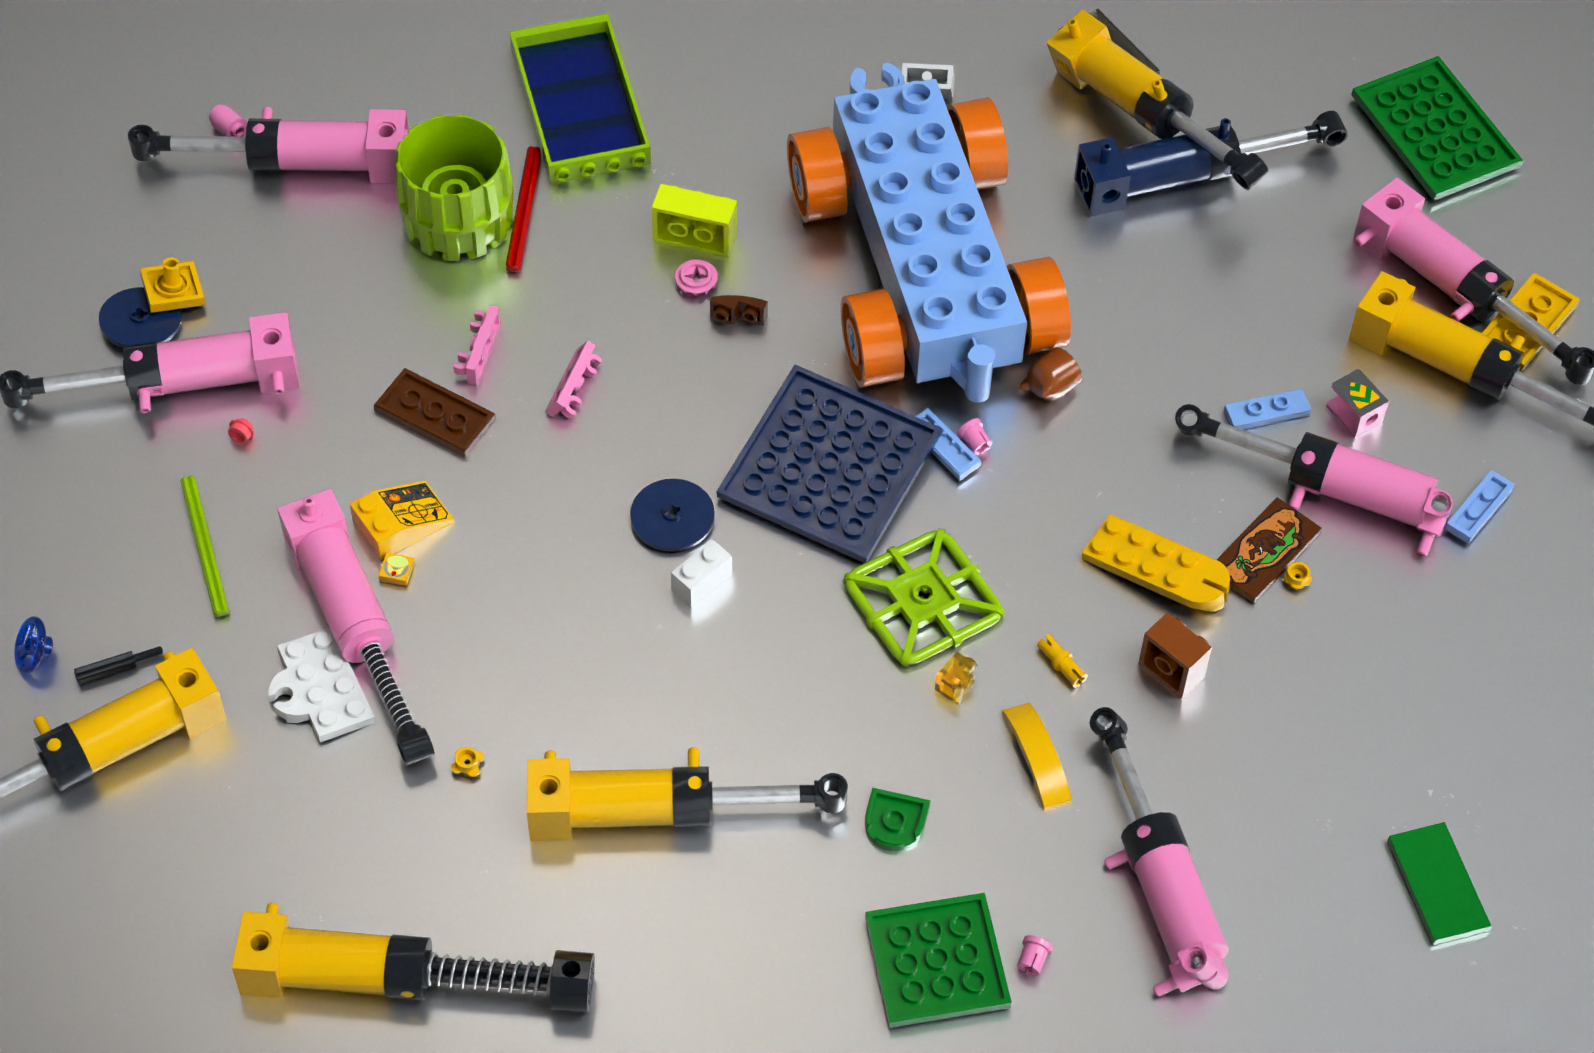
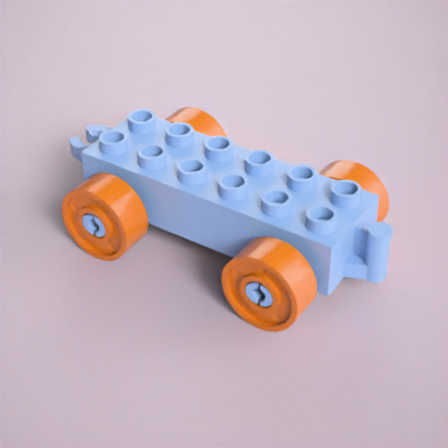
M884 63L881 72V81L887 83L889 87L867 90L865 87V71L861 68H856L850 77V94L834 97L833 131L830 127L792 133L787 137V161L790 181L802 220L807 223L846 215L848 206L847 187H849L884 287L883 289L843 296L841 299L842 333L853 377L860 388L902 380L905 371V350L917 383L951 376L965 390V395L969 400L983 402L990 395L993 368L1022 362L1023 354L1029 355L1049 351L1054 347L1064 348L1068 346L1071 337V317L1062 275L1056 262L1051 257L1008 264L1007 267L978 192L981 189L1004 185L1008 176V153L1004 129L992 99L989 97L949 104L946 107L936 78L925 81H912L905 84L904 76L900 69L891 63Z

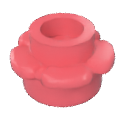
M241 418L236 419V421H230L228 435L232 440L245 444L253 438V426L248 420Z

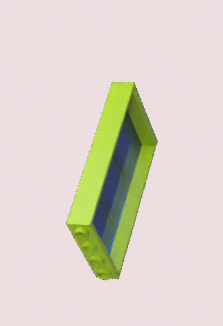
M608 13L509 31L511 51L550 184L651 164V147Z

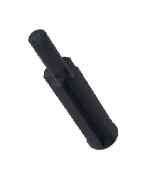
M161 646L136 654L129 651L74 668V675L79 685L135 668L137 667V662L162 655L164 652Z

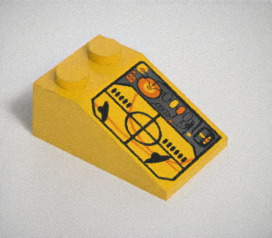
M426 481L374 490L350 503L354 525L381 562L384 560L386 552L396 554L454 523V518Z

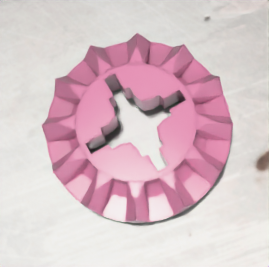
M694 259L686 261L678 267L675 273L677 287L683 289L685 294L690 292L695 296L698 293L707 295L710 289H715L718 274L715 267L709 262ZM696 272L700 278L697 283L693 280Z

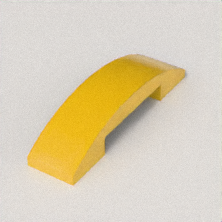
M1029 702L1002 710V715L1011 736L1016 737L1033 776V787L1043 810L1046 811L1072 803V797L1059 757L1034 707Z

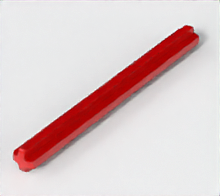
M538 146L527 148L506 259V270L508 272L517 273L521 268L541 159V149Z

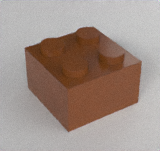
M1167 612L1145 632L1138 664L1180 698H1183L1205 678L1212 647L1209 646L1203 637L1197 636L1189 630L1182 620L1174 618Z

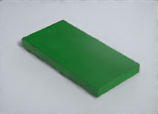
M1445 822L1389 836L1387 840L1433 945L1490 931L1492 927Z

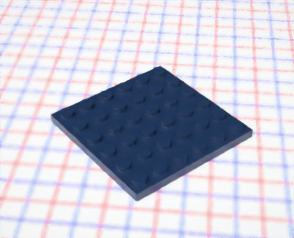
M794 364L716 491L717 497L866 563L940 438L942 428Z

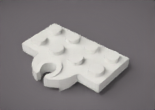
M330 627L277 645L279 656L286 669L279 672L271 681L268 690L269 702L276 701L283 694L292 697L289 701H278L273 704V711L286 719L287 723H301L310 720L320 743L375 723V716L349 661H346L342 656Z

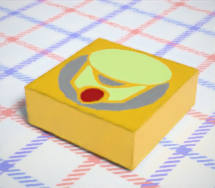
M386 552L378 575L379 581L407 586L415 564L414 558Z

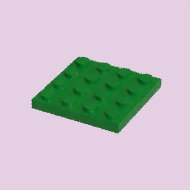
M985 892L865 912V920L889 1028L1011 1008L1012 1001Z

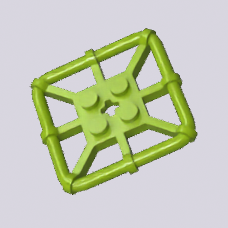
M938 528V531L927 532L898 547L892 546L886 550V553L855 567L849 573H846L843 578V584L846 586L849 595L866 617L868 627L875 630L892 656L901 662L902 666L908 667L909 664L919 663L951 646L956 648L962 644L961 641L993 626L1004 618L1005 610L1002 608L999 599L980 575L981 570L976 564L971 563L955 539L946 533L945 529ZM934 542L929 561L911 569L903 557ZM943 544L962 568V570L948 577L944 575L937 565ZM891 562L902 573V575L890 581L865 576ZM966 580L971 581L987 603L960 597L954 586ZM858 587L885 592L894 603L875 612ZM922 591L924 594L930 593L929 598H919L918 592ZM958 609L987 615L957 631L946 617V615ZM899 613H902L911 626L904 651L883 623V621ZM936 621L946 636L912 653L918 629Z

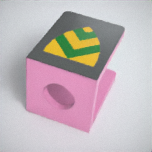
M1357 369L1332 383L1331 388L1339 396L1328 401L1326 407L1355 438L1383 423L1389 401L1361 370Z

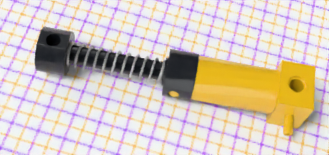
M276 903L267 904L265 913L243 911L232 963V971L240 995L283 998L285 987L424 1000L428 987L433 982H437V987L440 986V983H449V988L452 987V984H461V989L464 988V985H473V990L476 989V986H485L486 991L488 987H497L498 992L500 988H509L510 993H512L513 989H521L522 994H524L525 990H533L534 995H536L537 991H545V995L550 996L551 1010L588 1013L590 1010L595 972L594 953L556 950L553 964L551 967H547L545 962H542L540 966H535L533 961H530L528 965H523L521 960H518L516 964H511L509 959H506L504 963H499L497 958H494L492 962H487L485 957L475 961L472 955L467 960H463L460 954L455 959H452L448 953L443 958H440L436 952H432V941L429 937L394 934L387 936L293 928L289 926L287 915L278 914L279 906Z

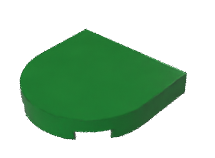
M872 787L865 814V830L869 839L878 847L889 851H901L912 847L923 834L930 800Z

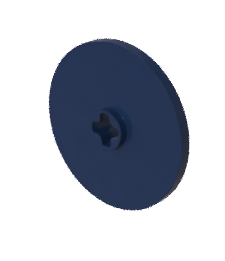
M144 287L130 288L112 295L105 301L99 312V326L103 335L110 342L122 348L124 346L151 342H168L180 329L181 310L174 309L151 313Z
M663 479L649 484L637 494L630 510L631 524L636 535L647 545L662 551H681L696 546L710 533L715 517L713 502L706 491L700 486L683 479ZM673 512L677 517L672 518L668 513Z

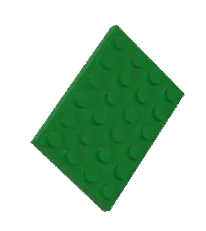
M1439 56L1357 86L1352 90V97L1434 201L1517 169L1522 165L1523 159Z

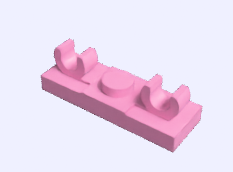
M490 305L487 314L480 310L474 312L475 320L481 322H470L471 331L478 333L477 336L473 335L471 339L470 351L472 353L469 355L465 352H459L458 362L465 364L453 365L455 374H466L468 385L477 386L501 325L500 310L497 306Z
M587 340L575 351L545 410L550 416L553 417L561 411L566 418L571 419L576 414V411L572 410L569 404L576 408L582 401L577 396L570 395L572 391L576 392L583 384L585 379L582 377L583 373L588 377L596 374L597 370L592 368L590 363L597 367L602 362L598 355L592 354L596 345Z

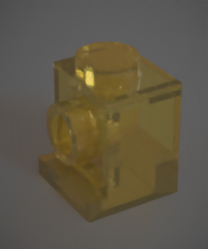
M956 651L936 675L935 691L959 705L962 702L963 691L970 690L976 680L974 673L978 665L971 657L963 656Z

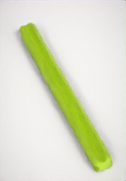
M189 475L188 477H183L180 482L213 614L215 617L226 616L229 613L199 490L195 477Z

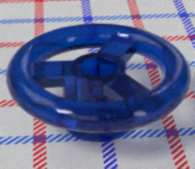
M32 616L27 618L21 625L16 637L14 648L15 663L18 670L24 674L33 672L41 660L48 659L52 653L53 640L50 636H46L45 625L39 617ZM32 655V660L26 665L24 662L25 657Z

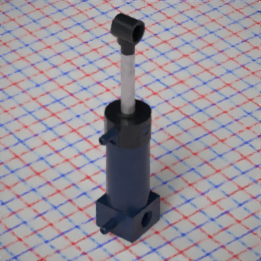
M1327 111L1320 114L1310 126L1238 140L1231 126V121L1227 118L1221 120L1220 126L1206 129L1239 154L1257 153L1313 140L1317 143L1323 142L1327 147H1335L1343 143L1348 137V132L1336 111ZM1187 135L1118 148L1114 137L1079 144L1074 180L1090 217L1125 210L1127 197L1201 181L1232 176L1227 164Z

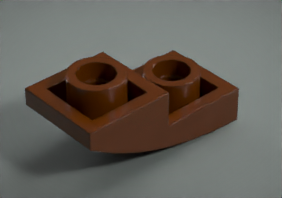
M739 295L714 296L710 299V317L719 322H726L732 325L736 324L738 318L764 325L768 318V301Z

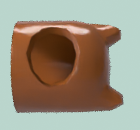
M1054 347L1032 364L1027 377L1021 382L1019 389L1031 391L1042 400L1054 401L1064 396L1082 381L1081 369L1066 350Z

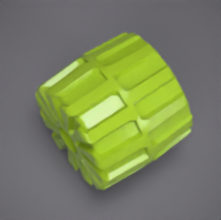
M462 114L434 116L421 124L414 125L408 130V134L403 141L398 143L395 151V187L405 233L410 242L417 238L421 244V252L430 257L434 250L442 252V258L445 261H459L461 253H467L469 259H475L487 254L486 245H489L491 248L498 247L506 238V231L510 229L513 220V180L508 153L503 139L496 135L494 128L488 123L480 122L471 118V116Z

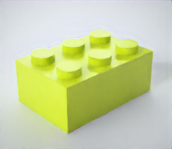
M660 184L652 205L653 241L729 258L737 236V200L706 194L701 191L683 189L677 186Z

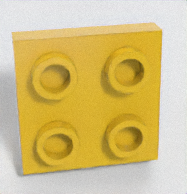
M169 257L164 259L163 265L140 268V276L151 313L205 305V298L194 261L180 263L177 258Z

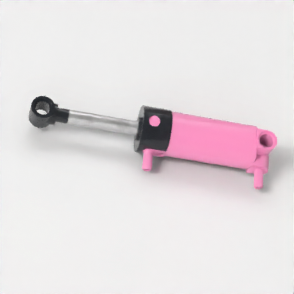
M1192 404L1183 405L1176 412L1175 421L1177 427L1185 435L1202 437L1203 434L1291 464L1288 484L1294 485L1295 489L1289 505L1295 510H1299L1304 494L1308 491L1319 496L1323 494L1415 526L1417 531L1423 532L1417 553L1424 556L1428 555L1434 536H1441L1445 523L1451 516L1452 498L1445 491L1437 489L1438 478L1351 449L1310 432H1306L1297 448L1213 420L1209 418V413L1201 411ZM1194 414L1197 416V421L1192 426H1186L1182 423L1184 416ZM1440 502L1445 504L1447 508L1444 511L1438 512L1432 508V505Z
M1099 708L1090 717V728L1099 737L1102 746L1108 748L1136 818V821L1129 824L1122 832L1121 839L1125 847L1124 850L1106 858L1104 862L1106 867L1111 870L1129 861L1131 869L1138 876L1172 964L1168 966L1172 977L1155 984L1153 987L1154 992L1160 997L1176 988H1179L1181 992H1185L1201 983L1212 990L1220 989L1226 984L1228 979V971L1223 958L1227 955L1229 949L1191 858L1190 849L1176 815L1170 812L1153 814L1124 742L1127 739V724L1111 708ZM1112 722L1110 728L1105 730V727Z

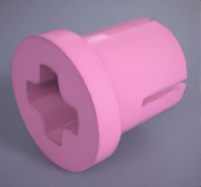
M978 418L966 422L957 431L959 439L964 440L975 455L984 453L992 445V441L982 428L983 423Z
M1026 935L1022 942L1024 948L1017 963V968L1023 972L1026 970L1027 974L1038 976L1047 955L1051 954L1053 946L1040 937Z

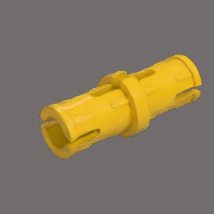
M1051 634L1045 635L1047 641L1041 638L1037 647L1052 661V667L1056 671L1060 670L1074 688L1080 686L1077 682L1078 680L1084 683L1088 675L1074 662L1073 655L1069 651H1065Z

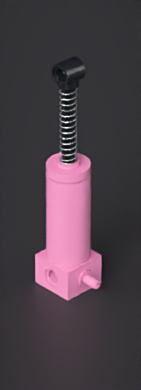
M332 489L277 508L286 545L297 569L303 568L342 656L346 661L352 663L366 662V667L369 669L368 672L371 674L372 680H374V685L377 686V691L383 699V704L386 705L385 709L388 711L392 723H394V728L397 729L396 742L404 763L408 766L435 755L426 729L415 724L416 721L412 719L413 714L409 713L410 708L407 707V702L404 701V696L401 695L402 691L398 689L399 684L395 683L396 678L392 676L393 672L389 670L390 665H387V659H384V652L394 642V634L349 540L346 519Z

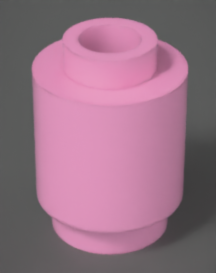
M217 105L211 110L209 114L211 125L222 135L242 137L245 134L246 120L229 106Z

